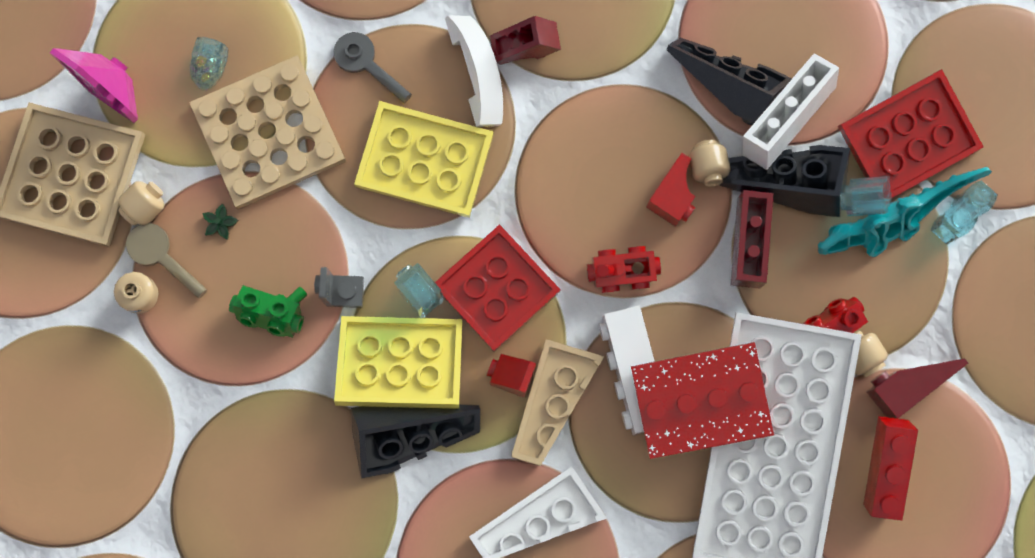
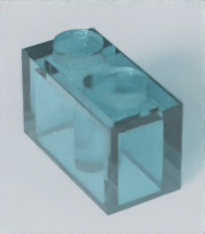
M419 263L413 267L410 264L407 265L396 275L398 279L394 284L398 292L420 318H424L445 301L441 289Z

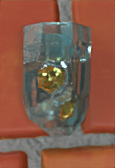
M197 37L190 63L191 79L199 89L205 91L215 86L223 76L229 51L225 44L206 37Z

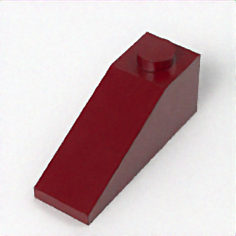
M964 358L899 370L890 374L884 371L871 381L873 387L867 393L886 417L899 418L965 367L968 362Z

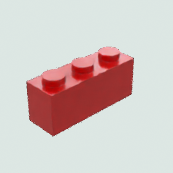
M878 416L863 502L871 517L903 521L918 436V429L910 420Z

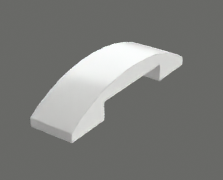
M448 15L445 17L452 45H461L475 95L468 100L476 127L500 126L503 121V92L499 69L490 43L481 27L471 16Z

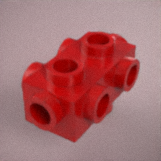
M646 246L629 247L628 253L617 255L616 249L598 251V257H592V264H587L588 281L594 282L595 288L602 287V293L620 291V285L631 284L632 290L650 288V282L657 281V275H661L660 258L654 256V251H646ZM636 262L641 263L643 266V271L640 274L634 273L632 270V266Z
M852 297L849 300L839 298L830 302L824 309V312L808 318L803 324L854 333L868 323V320L863 313L865 311L863 304L856 297Z

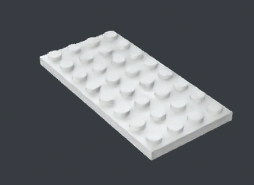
M735 313L730 346L755 342L774 436L711 447L692 558H822L862 334Z

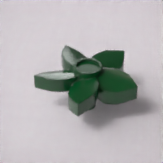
M224 204L216 209L215 214L210 212L202 213L204 219L211 223L206 228L205 236L213 235L218 231L221 237L228 240L229 230L227 227L234 226L239 221L232 216H227V209Z

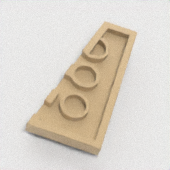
M545 340L511 455L512 458L541 466L604 356L551 340Z

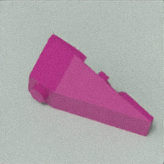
M58 48L51 50L50 54L89 93L135 124L138 116L133 80L125 72L127 66L114 57L108 60L101 54Z

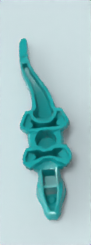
M984 167L958 176L952 175L944 182L937 181L932 188H924L920 194H911L909 197L899 198L897 201L877 207L867 217L859 219L857 222L833 225L829 228L828 237L824 241L819 242L818 253L827 255L846 251L853 246L863 245L870 257H876L887 249L889 242L897 238L903 241H908L920 230L918 222L949 195L974 181L990 175L992 171L988 167Z

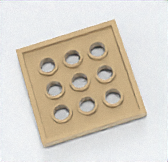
M298 55L189 102L237 209L346 162ZM280 88H289L291 90V96L285 101H279L275 97L276 92ZM253 100H262L264 107L260 112L252 113L249 111V104ZM228 111L235 112L237 118L233 124L225 125L222 123L224 113ZM299 113L303 116V121L299 126L291 127L287 124V119L291 114ZM266 125H272L276 128L274 136L269 139H264L260 136L261 129ZM239 137L248 139V146L242 151L233 149V143ZM304 139H311L315 142L314 149L311 152L303 153L299 150L300 142ZM277 151H284L288 155L286 162L281 165L272 163V156ZM250 163L260 165V172L254 177L245 175V168Z
M29 102L0 186V218L110 247L120 216L118 211L120 208L118 203L119 197L129 188L145 134L138 130ZM49 132H55L57 135L55 143L50 146H44V136ZM79 139L84 140V150L80 153H72L71 146L73 142ZM105 147H112L114 149L112 158L107 161L100 160V151ZM39 160H46L47 169L45 172L35 174V163ZM74 167L76 169L74 179L68 182L63 181V171L66 168ZM96 175H103L105 178L103 186L99 189H92L90 186L91 179ZM30 188H37V198L33 202H26L24 199L25 192ZM59 195H65L67 198L65 207L55 210L53 208L54 199ZM86 203H94L96 207L94 214L90 217H83L81 214V209Z

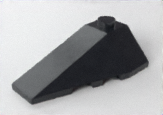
M683 38L677 39L667 47V51L733 114L741 117L749 125H753L792 80V78L761 64H758L757 68L741 63V58L734 55L732 57L717 56V52L713 48Z
M816 145L809 146L810 150L792 152L791 149L783 150L782 154L777 157L767 170L745 156L729 158L730 173L722 179L723 182L719 185L738 192L747 190L774 193V203L809 214L840 217L846 190L850 148Z
M459 404V409L369 406L351 408L352 433L361 479L392 473L401 469L400 464L417 457L418 460L427 457L426 452L441 445L447 448L480 433L479 405Z

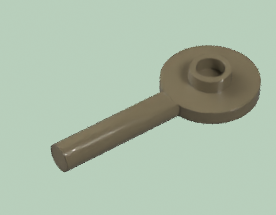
M148 223L133 228L128 234L126 249L129 256L135 262L146 266L160 263L198 298H201L207 292V289L167 254L170 242L167 233L161 227Z

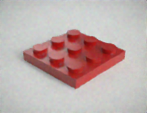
M500 224L433 283L434 288L493 352L561 292V289Z

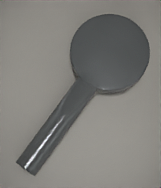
M351 32L338 39L334 46V58L340 68L351 73L366 70L403 103L410 99L412 94L373 61L375 57L374 45L366 35Z

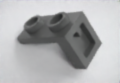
M321 267L320 275L315 276L314 291L315 294H319V298L327 307L363 308L364 277L333 275L328 267Z

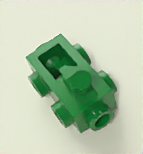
M242 285L238 295H234L230 301L229 312L235 313L236 320L247 327H260L275 336L293 338L295 333L298 334L301 331L304 323V316L301 314L299 303L307 296V293L303 288L298 287L286 298L281 294L275 296Z

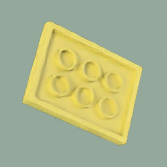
M379 101L354 185L364 190L470 218L494 131Z
M341 316L334 396L335 406L459 409L462 319Z

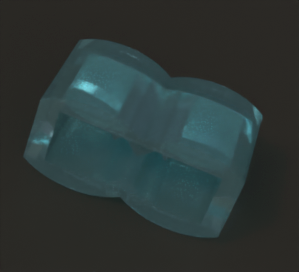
M879 176L851 179L850 184L845 185V192L840 194L842 211L846 210L848 217L887 214L888 206L891 205L892 200L890 177Z
M982 180L975 182L958 194L953 200L951 207L936 218L931 231L946 244L953 243L969 233L975 226L978 217L993 207L997 194Z

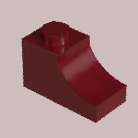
M538 16L530 17L490 35L491 47L496 62L499 65L521 59H540L561 50L557 23Z

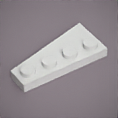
M571 466L476 531L469 538L483 558H501L604 520L607 517Z

